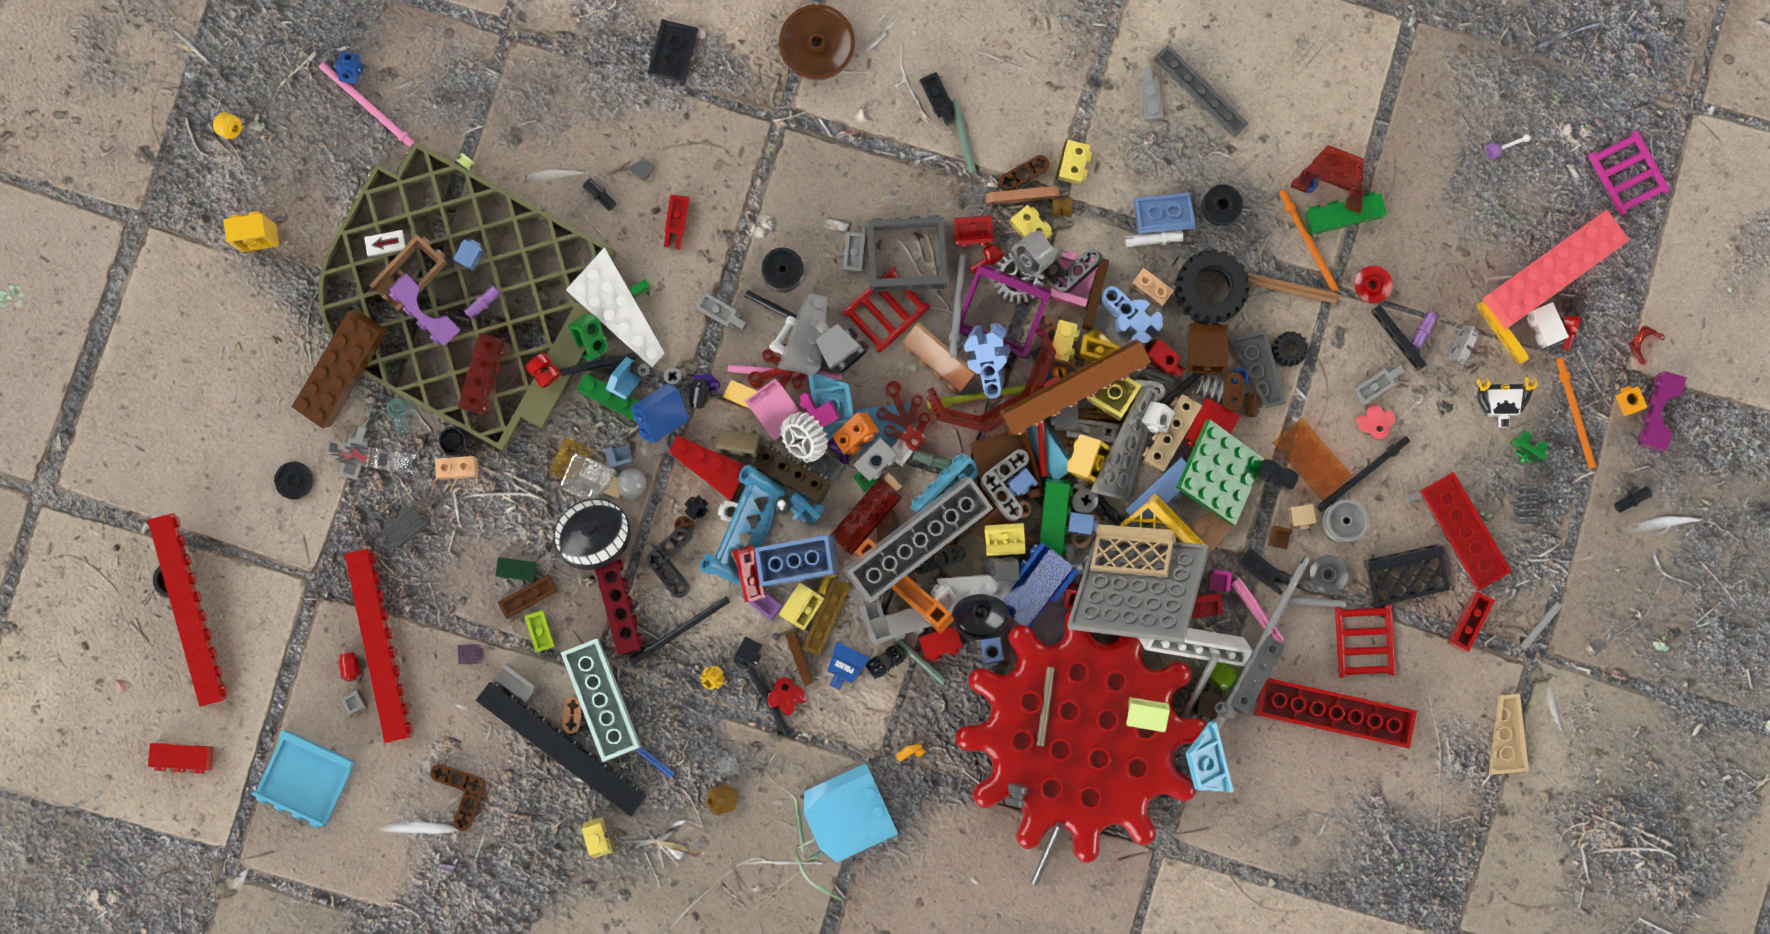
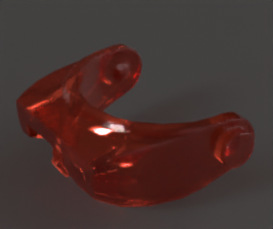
M1641 326V329L1637 331V334L1628 345L1638 363L1645 365L1647 361L1641 354L1643 340L1653 334L1658 339L1664 341L1665 335L1658 333L1648 326Z

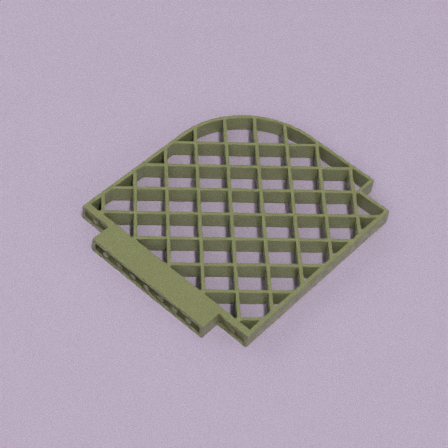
M415 142L413 146L408 148L404 163L401 162L399 164L397 175L377 164L375 168H371L367 176V182L358 191L359 196L349 206L347 217L341 220L339 224L340 229L326 253L319 279L321 316L330 339L335 334L329 316L331 311L362 303L364 314L373 320L368 301L382 296L376 291L365 292L359 269L385 262L387 267L392 262L391 260L395 259L401 252L382 254L357 261L351 237L376 231L377 235L383 234V228L408 221L414 238L416 235L419 236L414 219L441 212L447 236L430 240L432 243L430 247L434 248L449 243L454 258L458 251L455 241L482 234L488 258L479 260L474 270L491 265L497 290L501 293L498 297H500L506 322L480 329L477 317L475 316L473 320L471 319L474 331L455 336L444 346L441 343L437 345L434 342L416 348L409 323L418 321V319L414 315L411 317L407 316L404 311L402 314L399 313L400 318L379 325L386 330L403 325L409 350L383 357L381 346H379L375 353L377 359L370 361L363 374L506 452L524 419L543 430L545 429L575 375L560 376L551 385L542 389L535 381L536 376L530 384L523 358L549 351L547 356L551 360V365H555L560 371L563 368L580 365L584 359L581 357L586 350L584 344L580 349L576 346L568 324L585 313L592 314L578 301L576 303V300L570 294L571 303L544 310L537 286L564 278L568 288L571 285L569 277L580 274L590 264L567 269L560 247L562 244L582 239L589 243L593 259L597 256L595 247L600 250L605 247L612 261L617 253L614 249ZM420 152L423 153L429 173L405 179ZM432 158L447 167L435 171ZM456 173L464 175L470 195L444 202L438 178ZM381 174L397 181L374 188ZM432 181L438 204L412 211L406 188ZM473 181L488 188V190L476 193ZM400 190L406 213L380 221L374 197ZM497 195L505 197L511 217L485 224L478 201ZM366 200H368L374 223L350 229ZM513 202L530 212L517 215ZM473 203L479 227L453 234L446 210ZM538 217L547 220L553 239L526 247L519 223ZM514 225L521 249L494 256L487 232ZM554 225L571 234L558 238ZM344 240L350 264L331 269L336 253ZM418 247L412 254H418L425 277L429 270L424 252ZM555 247L562 271L535 279L528 254ZM523 256L529 281L503 288L496 264ZM455 262V268L439 272L427 285L433 308L422 311V313L430 317H440L442 313L466 306L468 308L477 300V296H470L464 273L472 270ZM353 271L359 296L327 304L328 278ZM395 273L389 278L393 282L397 280ZM458 275L465 299L439 306L432 282ZM424 277L414 279L413 281L418 284ZM532 288L538 312L512 320L505 295ZM572 310L553 343L546 317ZM541 319L548 344L521 352L514 327ZM509 329L515 354L489 361L482 336ZM476 338L483 363L456 370L450 345ZM444 347L450 373L425 380L418 354ZM412 357L418 382L398 388L392 386L386 364ZM517 360L524 386L498 393L491 368ZM379 366L383 380L366 370ZM485 370L492 395L465 402L459 377ZM453 379L459 405L442 410L434 409L426 386ZM420 389L424 403L406 392ZM526 392L507 425L500 399ZM494 401L501 427L482 433L473 430L468 409ZM462 411L465 425L447 415ZM503 433L498 443L488 438Z

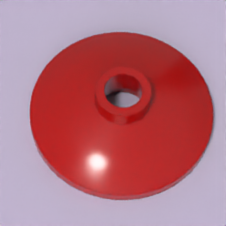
M1367 266L1356 275L1354 288L1357 295L1363 301L1375 304L1388 298L1393 288V282L1390 274L1384 268ZM1369 283H1374L1375 288L1371 289Z

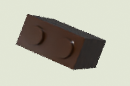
M1199 322L1189 323L1187 331V373L1225 375L1228 368V325H1210Z

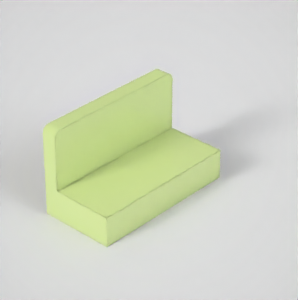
M1129 698L1127 726L1160 732L1166 731L1170 711L1169 704Z

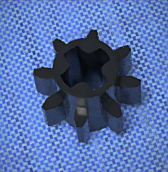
M700 495L690 497L684 504L687 507L684 512L693 520L703 518L708 512L705 507L708 505V502Z

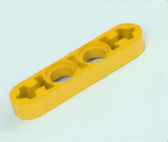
M1484 301L1478 303L1477 308L1512 358L1519 365L1529 360L1528 354L1511 330L1503 328Z

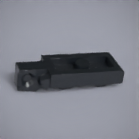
M935 72L919 79L935 115L938 118L942 117L946 126L953 123V118L950 114L954 111L952 103L938 73Z

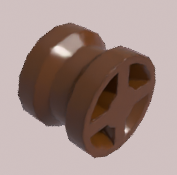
M680 516L675 520V530L688 526L693 532L694 523L689 517Z

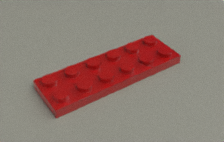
M1454 472L1447 474L1419 491L1477 591L1482 590L1512 572Z

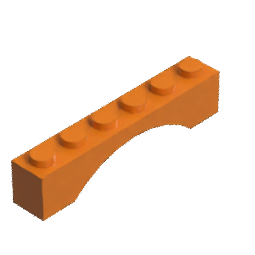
M869 538L855 551L858 558L876 545ZM907 575L891 587L940 634L954 621L952 614Z

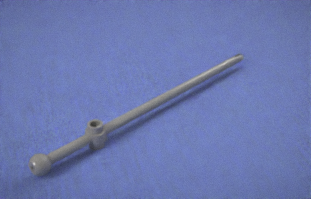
M1304 556L1298 565L1227 701L1216 704L1215 711L1219 715L1216 720L1218 731H1220L1225 720H1233L1235 718L1236 711L1230 704L1267 636L1270 637L1310 561L1308 556Z

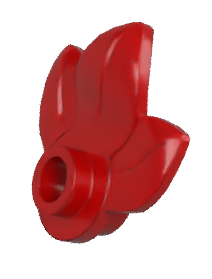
M787 677L779 678L775 682V689L768 695L769 707L772 708L779 705L781 711L788 716L794 712L796 703L806 702V695L800 686L794 685L792 680ZM784 683L788 686L785 691L781 688Z

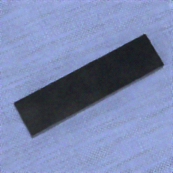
M1379 304L1371 310L1372 315L1414 368L1418 371L1424 368L1427 363L1382 306Z

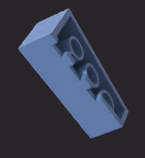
M1185 455L1180 457L1175 464L1126 509L1129 515L1148 502L1149 498L1155 493L1168 507L1170 506L1168 502L1172 498L1176 500L1183 494L1176 486L1188 461ZM1147 508L1143 511V518L1154 519V513ZM1142 522V526H1143L1144 524H1146V525L1148 526V525H1150L1151 523H1149V522Z

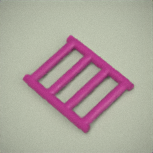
M1638 130L1631 133L1632 136L1596 154H1588L1594 169L1620 216L1624 215L1626 210L1655 195L1670 191ZM1636 143L1640 153L1606 170L1603 169L1599 160ZM1645 159L1650 169L1613 187L1608 178L1609 176ZM1654 176L1658 186L1622 204L1618 193Z

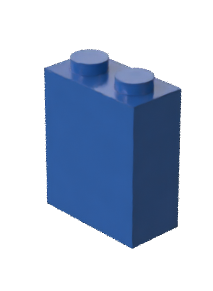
M665 384L631 407L634 413L633 418L640 429V436L642 439L652 443L657 442L689 420L678 388L670 384Z

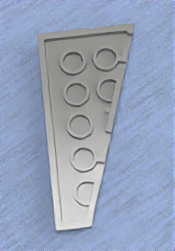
M1147 386L1141 387L1090 492L1125 501L1130 500L1148 433L1147 426L1141 421L1150 401L1156 402L1159 390Z

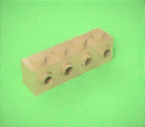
M1183 394L1179 398L1175 397L1170 405L1175 414L1167 432L1158 431V433H1154L1151 438L1154 441L1151 447L1147 446L1142 454L1145 457L1142 462L1161 473L1167 468L1202 407L1201 404Z

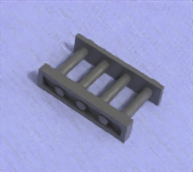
M1267 636L1230 704L1235 711L1249 713L1285 647L1284 644Z

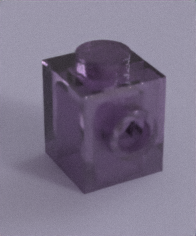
M481 644L458 645V665L482 664L484 650L481 648Z

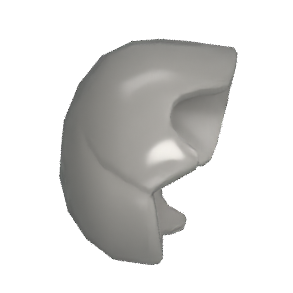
M628 468L623 470L618 476V492L625 499L634 500L642 495L646 488V478L640 470Z

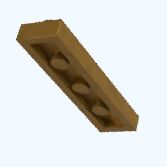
M833 578L802 649L818 656L821 655L851 585Z

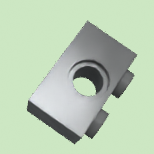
M879 436L853 462V466L869 481L872 479L876 480L883 473L881 470L886 465L889 467L896 460L895 456L897 453ZM874 455H879L882 459L878 465L871 463V458Z

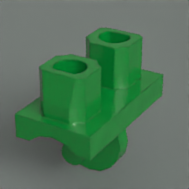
M1525 430L1518 437L1512 439L1510 443L1518 448L1514 453L1520 457L1518 463L1522 465L1526 461L1532 464L1534 459L1539 462L1545 460L1548 444L1541 440H1538L1534 447L1528 444L1533 435Z

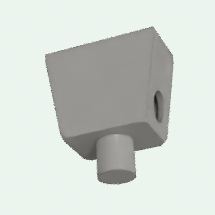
M823 320L815 326L821 334L816 339V342L830 369L860 349L858 343L838 324L830 328L826 321Z

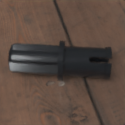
M589 178L583 184V187L594 196V200H598L608 211L615 208L616 202L592 178Z
M1645 486L1635 493H1629L1627 497L1614 504L1615 510L1621 513L1633 506L1637 507L1640 502L1651 498L1652 492Z

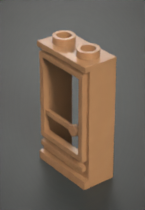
M416 235L370 284L371 288L401 314L404 312L402 309L404 305L400 300L396 303L389 296L391 291L388 288L394 283L389 278L396 271L400 276L404 274L403 270H399V268L419 247L437 263L417 284L420 287L417 296L448 264L444 260L447 256L439 249L434 251L430 247L432 243L424 236L420 238Z

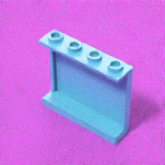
M281 730L279 734L280 741L257 790L252 792L251 795L256 796V800L261 803L267 804L269 802L273 804V808L278 811L284 812L286 810L291 812V816L296 819L302 820L304 818L308 820V824L313 827L326 826L356 761L288 730Z

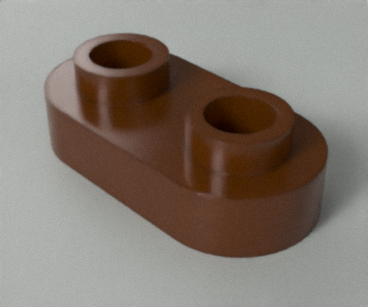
M1237 372L1229 373L1223 381V405L1229 411H1236L1243 404L1244 380ZM1232 378L1237 380V385L1231 383ZM1232 397L1236 398V404H1232L1230 402V399Z

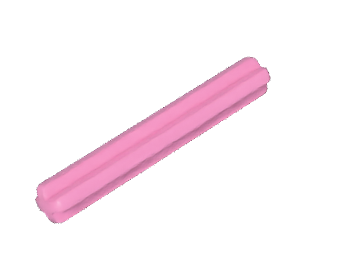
M1240 578L1236 579L1231 583L1233 588L1262 628L1265 629L1270 620L1243 581ZM1274 627L1270 637L1278 642H1282V635Z

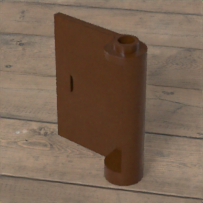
M1009 431L970 443L980 480L988 470L992 469L1014 451L1021 449L1026 451L1029 461L1021 469L1026 468L1038 484L1036 486H1029L1030 489L1022 496L1016 495L1015 499L1024 500L1044 495L1028 431L1021 435H1013ZM1022 455L1017 456V458L1012 462L1013 466L1019 461L1022 462ZM1006 465L1000 466V472L1003 475H1008L1010 472L1009 467ZM986 477V484H992L994 479ZM993 485L994 489L991 490V491L994 492V491H995L997 488H999L1000 486L997 485V486L995 487V486ZM983 489L985 498L994 509L996 507L995 503ZM1002 491L997 492V499L1005 501L1007 498L1006 494Z

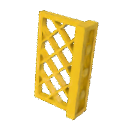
M1156 493L1149 498L1148 502L1120 524V526L1129 527L1127 524L1131 521L1140 522V528H1142V522L1153 523V528L1156 529V523H1161L1167 527V530H1173L1175 537L1180 542L1206 545ZM1149 508L1154 513V519L1143 518V511Z

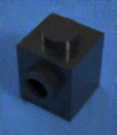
M745 636L735 654L733 662L741 669L747 668L751 670L753 665L757 666L761 658L759 653L762 644Z

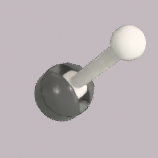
M780 499L776 502L775 509L779 514L784 515L790 511L791 505L788 500Z

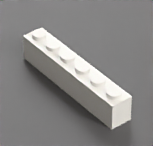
M1188 628L1184 643L1138 638L1145 650L1203 660H1210L1212 654L1216 653L1220 656L1218 662L1239 666L1246 665L1253 651L1244 637Z

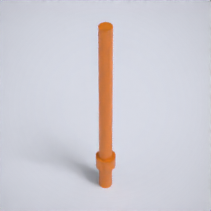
M1285 189L1278 192L1285 204L1286 212L1290 213L1331 292L1337 291L1339 288L1299 216L1295 202L1291 201Z
M1563 357L1555 359L1560 373L1558 376L1566 392L1588 468H1595V460L1570 379H1572L1570 372H1567Z

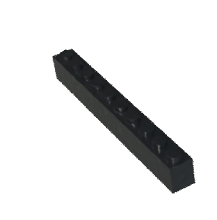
M489 682L475 700L623 812L630 817L634 815L646 798L643 795L644 790L637 785L631 786L628 783L629 779L622 774H615L613 772L614 768L608 763H600L597 760L598 756L590 750L588 752L584 751L581 748L583 745L575 739L572 741L566 737L567 733L559 727L557 729L550 725L552 722L544 716L540 718L535 714L536 710L528 704L526 706L521 704V699L514 693L509 695L505 692V687L499 682Z

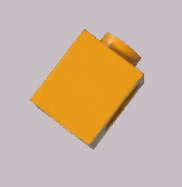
M1631 385L1620 389V394L1615 395L1624 416L1647 408L1639 386L1632 388ZM1628 395H1631L1633 397V404H1630L1627 401Z

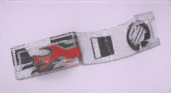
M329 441L326 460L413 474L414 470H411L413 458L416 459V455Z

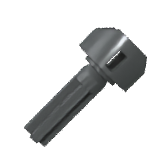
M1148 366L1141 371L1130 373L1129 376L1130 379L1135 380L1140 375L1170 388L1175 381V377Z

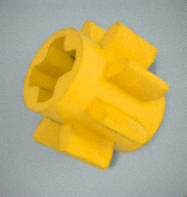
M706 666L700 679H702V685L705 688L712 690L715 687L719 689L725 677L719 667L712 666L709 668Z

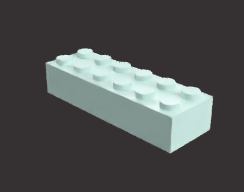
M596 638L561 652L602 762L641 748L600 639Z

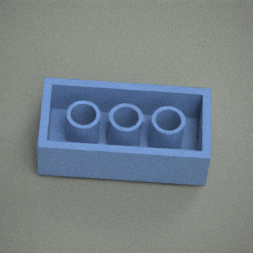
M831 535L755 548L761 587H771L840 574L835 537Z

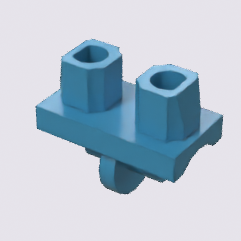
M798 492L789 500L793 505L790 510L795 514L792 520L796 521L799 518L803 523L808 520L812 526L821 517L820 515L824 511V507L817 503L811 507L807 503L810 499Z

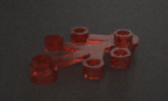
M766 349L762 353L765 362L779 364L781 358L774 355L772 350ZM770 354L771 357L766 358L765 355ZM779 368L761 373L753 371L749 374L748 381L751 387L759 388L763 385L764 380L783 374L778 382L786 390L785 387L794 372ZM799 373L798 376H794L792 378L793 387L796 389L802 388L807 374ZM755 376H758V377H759V378L756 379V380L752 379V378L755 377ZM800 380L801 383L795 384V381Z
M890 381L885 387V393L892 398L899 416L881 407L876 412V417L879 420L887 419L904 427L906 433L896 430L893 425H887L883 433L888 438L896 437L905 441L908 449L919 451L924 446L925 441L922 433L926 424L931 419L930 414L927 412L921 413L918 417L919 424L916 430H914L912 422L918 408L923 403V398L920 395L913 396L911 407L907 414L899 396L901 385L897 381ZM889 388H894L895 393H891ZM914 399H918L920 404H916ZM879 412H885V416H880ZM926 416L928 420L923 421L921 417ZM888 428L892 429V434L887 433ZM915 439L918 444H912L911 440Z

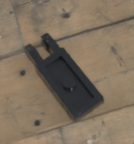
M1248 548L1237 562L1278 595H1281L1283 591L1273 584L1272 581L1277 578L1286 586L1290 582L1280 574L1279 570L1251 548Z

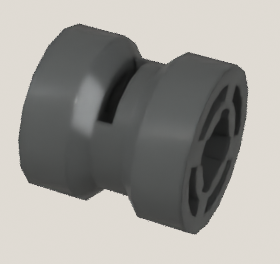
M1009 783V795L1006 797L1005 803L1015 807H1024L1025 800L1023 797L1027 794L1028 787Z

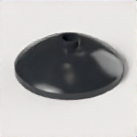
M987 594L967 596L960 600L952 611L954 618L952 624L954 628L964 637L973 640L995 638L1001 635L1010 623V612L1007 605L999 598Z

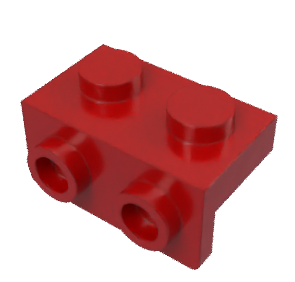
M992 215L954 218L956 245L968 247L971 244L978 243V245L983 246L994 242Z

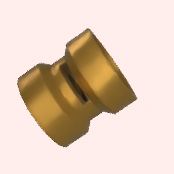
M1065 198L1064 200L1052 199L1053 218H1059V216L1072 217L1071 198Z

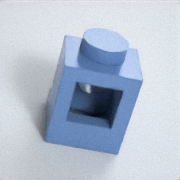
M1024 468L1017 471L1004 484L1015 497L1016 495H1024L1029 491V486H1036L1038 482Z

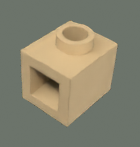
M1313 504L1287 509L1290 528L1300 526V530L1310 529L1311 525L1316 524V520H1318L1317 508H1314Z

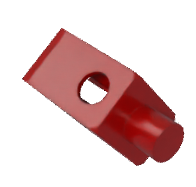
M1160 339L1150 340L1144 349L1151 361L1150 364L1165 374L1172 372L1177 377L1181 376L1185 368L1178 363L1181 357Z

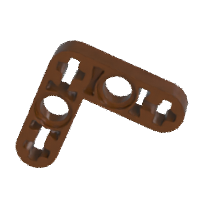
M444 764L434 765L430 770V776L434 781L464 791L454 819V826L459 831L470 829L485 790L486 784L484 779ZM441 767L442 772L449 774V770H451L448 782L446 781V776L437 778L435 770H439ZM456 773L463 776V782L459 785L453 782V776ZM467 776L470 777V779L468 780L470 782H476V780H478V784L481 785V788H477L475 791L473 790L474 786L467 784V788H465L464 785L467 782ZM467 798H472L475 801L473 809L465 807L464 803ZM462 810L472 813L471 816L467 815L466 822H468V825H464L463 828L461 823L458 822L459 819L464 818L465 813H461Z

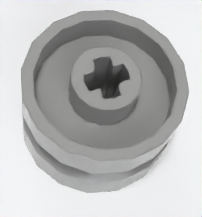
M1350 499L1340 500L1328 506L1321 519L1322 528L1326 536L1338 543H1348L1360 538L1366 532L1369 524L1365 508L1360 503ZM1344 518L1347 519L1345 522H1347L1348 524L1343 523Z

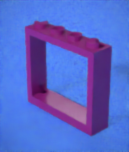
M980 263L961 310L959 333L962 336L968 337L974 328L963 322L980 278L985 276L1042 299L1024 346L1006 339L1003 340V345L1010 346L1011 355L1026 357L1052 291Z

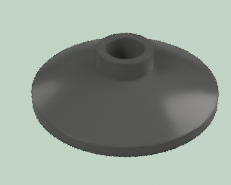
M1325 555L1316 559L1311 565L1309 572L1310 581L1322 593H1336L1346 585L1348 569L1340 558L1333 555ZM1326 571L1330 572V578L1324 576Z

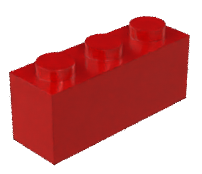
M1478 591L1472 592L1447 644L1462 652H1469L1495 600Z
M150 743L148 767H154V771H166V768H174L173 772L185 773L186 769H190L195 774H205V771L211 770L213 747Z

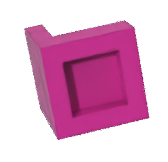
M1211 570L1208 590L1230 592L1232 572Z

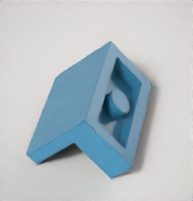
M628 357L611 374L606 390L623 399H627L641 381V378L629 372L633 360Z

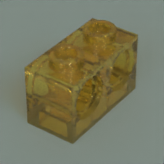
M564 437L549 473L573 483L574 479L577 480L581 473V469H579L581 462H585L589 452L586 450L588 447ZM572 447H578L579 453L575 457H571L569 454ZM568 464L571 466V472L565 475L562 473V468Z

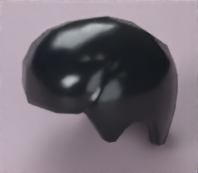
M447 427L439 436V446L445 454L457 456L465 451L468 445L466 432L459 427Z

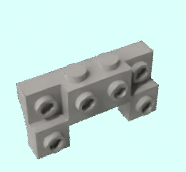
M931 583L920 588L932 597L930 592L935 587V584ZM878 600L859 606L872 644L892 638L900 640L905 638L907 633L919 634L924 632V628L932 626L911 606L887 614H883L880 601Z

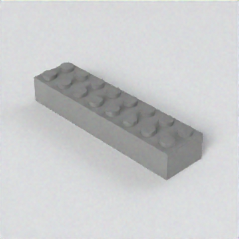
M965 476L843 569V571L864 600L871 603L993 508L972 478Z

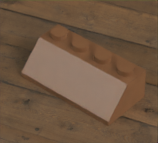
M919 322L916 323L903 341L902 345L905 346L903 350L910 356L914 354L918 357L919 364L924 368L929 367L934 371L932 374L941 381L943 379L948 383L947 387L952 392L961 394L974 379L976 372L968 368V364L960 357H949L950 349Z

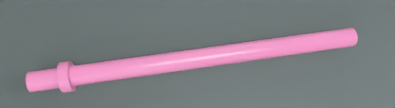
M325 62L319 65L323 72L393 132L400 142H404L408 147L414 145L415 142L408 136L409 134L406 131L403 132L350 84L339 81L338 74Z

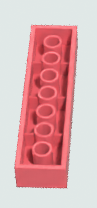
M1605 210L1482 299L1503 328L1506 329L1630 239L1609 211Z

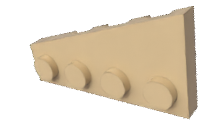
M1520 694L1499 695L1489 775L1529 771Z

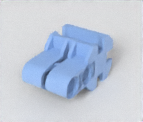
M1108 287L1103 293L1100 302L1102 307L1116 319L1115 333L1121 337L1128 331L1133 336L1128 343L1137 339L1142 342L1144 347L1151 339L1145 331L1147 330L1155 336L1162 328V315L1158 311L1152 317L1145 313L1146 308L1150 305L1146 300H1134L1132 302L1116 287ZM1107 295H1111L1115 301L1108 300ZM1121 308H1125L1129 314L1122 313Z
M993 323L990 324L991 332L983 334L981 325L975 326L964 344L965 352L972 351L971 359L967 360L968 368L977 374H981L985 395L989 398H997L1005 383L1003 366L1010 353V346L1003 345L1007 331L1000 324Z

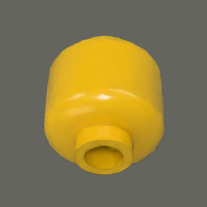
M222 112L215 117L213 129L219 136L226 139H234L242 131V122L237 116Z

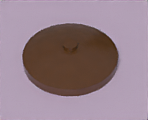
M813 4L799 8L786 19L780 31L779 47L785 64L795 74L809 80H825L838 75L849 64L854 53L855 37L850 22L841 12L827 5Z

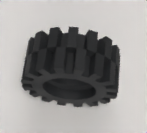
M1287 331L1279 335L1273 342V357L1277 359L1278 363H1282V366H1296L1306 358L1309 349H1307L1308 343L1305 342L1306 338L1302 337V334H1297L1296 331ZM1286 342H1293L1297 346V353L1294 356H1288L1284 353L1283 346Z

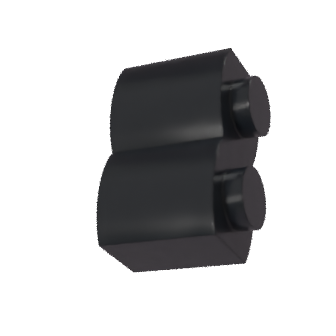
M1269 459L1263 460L1257 471V476L1261 480L1273 482L1278 488L1287 491L1294 489L1299 478L1295 471L1289 468H1282L1277 462Z

